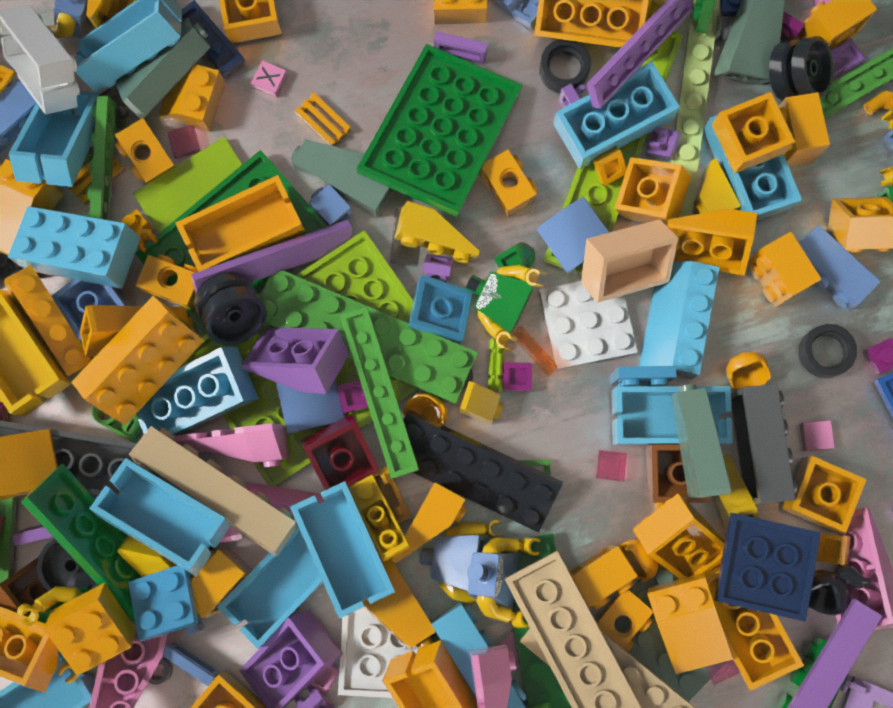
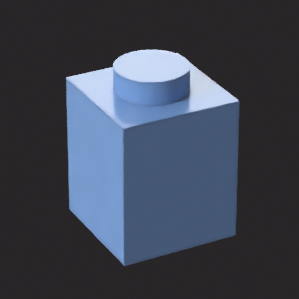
M330 184L325 188L317 189L312 194L309 204L327 226L348 220L353 216L351 207Z

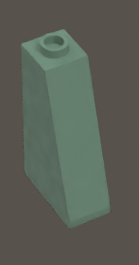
M785 0L741 1L716 66L714 76L759 85L770 82V56L774 47L780 42Z
M186 18L181 23V37L175 45L171 47L166 46L159 51L154 59L150 61L145 60L138 65L133 73L129 75L124 74L117 79L116 85L122 101L140 119L146 117L210 48L206 37L209 35L198 22L194 25Z
M305 140L302 146H297L292 154V165L295 171L323 187L330 184L342 198L375 217H378L394 189L357 174V166L364 153Z
M696 384L679 386V392L671 394L688 497L703 498L730 494L731 487L706 388L697 389Z

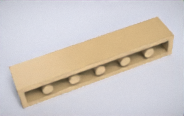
M150 426L129 453L133 461L156 477L225 517L232 528L277 557L297 529L296 522L293 520L295 518L294 515L283 507L277 510L269 504L271 500L261 492L256 491L253 494L245 489L247 484L235 475L229 478L221 473L223 468L214 461L208 459L205 462L197 457L199 452L185 443L182 447L174 441L176 437L164 428L158 431Z

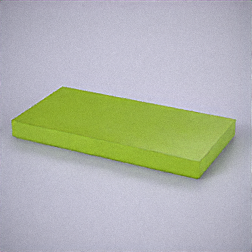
M223 137L134 191L133 195L157 233H160L239 168L242 163L226 138Z

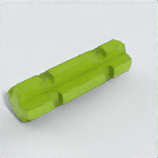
M491 338L489 341L491 353H489L488 376H490V379H488V389L494 392H501L503 390V380L501 377H503L504 354L502 353L504 349L497 345L494 338Z

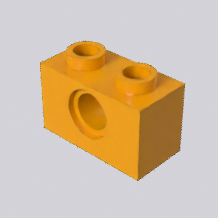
M144 118L115 134L118 139L115 146L123 158L129 156L134 164L130 168L139 181L144 179L146 183H149L175 167ZM148 146L151 150L150 157L146 160H139L136 157L138 147Z
M509 149L485 162L480 172L481 177L507 218L534 203L537 195V187L530 177L526 178L522 172L523 165L517 155L512 156ZM507 178H512L517 182V185L508 187L503 181Z
M161 254L158 255V258L148 255L135 286L143 292L194 310L196 294L191 274L198 272L197 268L184 264L183 268L174 265L175 261ZM171 275H177V282L173 286H167V279Z
M626 590L616 595L597 618L596 623L600 630L626 651H629L634 644L631 639L638 630L643 633L652 623L653 619L650 616L653 610L632 592ZM621 615L626 616L629 620V628L625 632H618L614 626L616 618Z

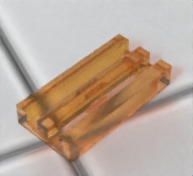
M519 326L512 332V335L517 337L515 342L549 377L557 369V364L522 326Z

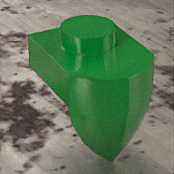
M519 242L493 259L499 268L512 265H522L531 268L536 260L535 249L524 242Z

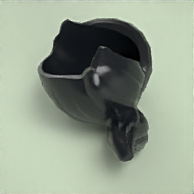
M842 565L836 572L815 570L808 607L822 614L839 615L844 609L848 608L851 601L847 585L864 588L871 583L870 578L863 577L855 567L850 565Z

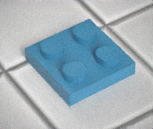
M421 275L417 282L408 327L461 343L464 340L472 292L465 288Z
M676 366L617 367L610 374V385H618V387L639 385L666 386L677 377Z
M177 565L128 582L139 641H147L199 623L190 573Z

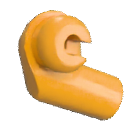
M883 91L863 105L864 111L868 115H873L881 108L886 110L893 109V92Z

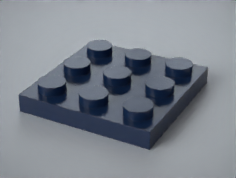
M730 513L714 601L806 622L821 532Z

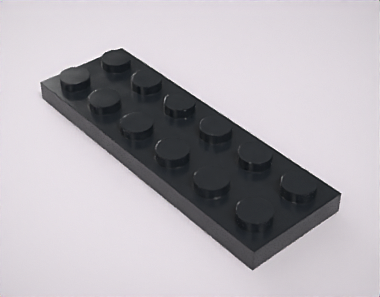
M410 409L406 412L403 420L419 470L412 473L437 483L462 497L539 533L563 485V481Z

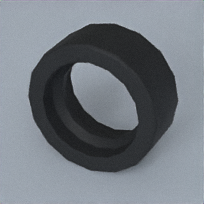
M559 39L550 43L541 55L539 74L542 82L548 89L556 93H561V89L569 84H572L574 89L579 85H584L591 66L588 50L577 41ZM561 53L574 56L580 62L578 75L571 79H560L554 76L549 68V62L552 57Z
M824 324L815 327L803 336L799 344L798 356L802 366L810 374L818 378H831L845 373L853 366L857 357V345L854 337L847 329L837 324ZM829 335L840 343L843 357L836 366L824 367L815 360L812 353V345L818 337Z

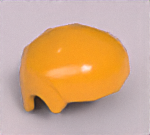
M741 352L732 357L726 367L727 378L734 390H739L743 387L761 386L771 379L767 359L758 352Z
M431 393L414 395L407 400L403 409L404 415L410 409L442 425H445L448 418L447 408L443 400Z
M633 538L618 545L638 576L634 579L635 581L643 579L641 581L646 582L657 574L658 562L646 553L639 539Z

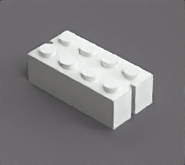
M30 5L0 10L1 35L12 34L11 36L1 37L4 59L45 115L78 107L77 96L80 94L74 78L77 65L73 55H69L66 52L63 43L54 37L52 29L46 27L40 14H36Z

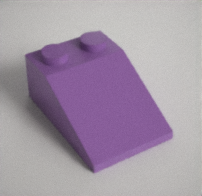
M266 327L242 363V367L244 370L302 393L327 394L348 358L349 352L338 329Z
M306 609L288 617L239 672L266 708H285L323 675L343 653L310 610Z

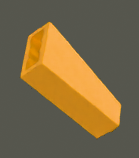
M86 306L80 328L85 357L96 356L143 306ZM168 307L194 329L193 319L188 317L185 307Z
M374 546L395 593L372 604L369 603L368 599L362 601L365 606L364 609L410 651L434 643L432 638L436 636V631L391 558L383 562L376 546Z

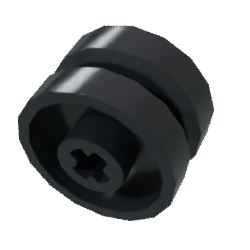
M821 36L802 38L800 41H782L774 47L769 62V79L772 90L778 99L783 101L786 97L817 92L819 97H823L828 93L833 79V58L827 41Z
M222 272L211 276L201 284L195 295L194 305L196 312L203 322L208 336L216 343L238 345L249 341L260 332L265 324L267 317L265 304L257 294L252 282L243 274Z
M55 538L43 547L38 556L37 572L40 582L47 591L57 586L76 587L78 589L83 587L93 589L98 586Z

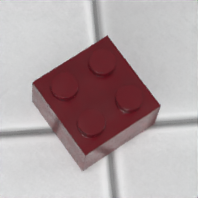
M351 414L300 440L325 490L342 482H346L347 487H350L368 476L380 472Z

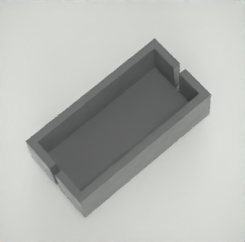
M778 384L743 387L731 393V413L740 475L755 504L795 500V494L797 493V482L795 477L791 475L790 465L793 463V455L791 449L787 448L786 442L788 424L786 419H783L781 409L784 406V397L782 391L778 390Z

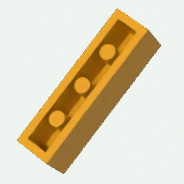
M30 265L5 278L4 284L66 377L86 367L92 360L90 357H85L82 344L33 266Z

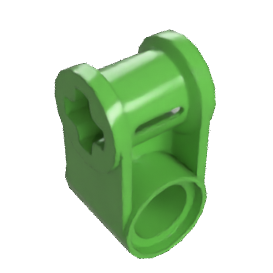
M93 406L92 416L97 423L109 428L115 434L130 442L138 443L139 439L137 437L142 428L136 414L124 426L112 417L109 420H105L103 411Z

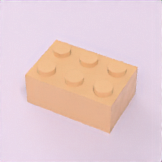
M659 219L587 238L581 284L599 303L670 282L678 237Z

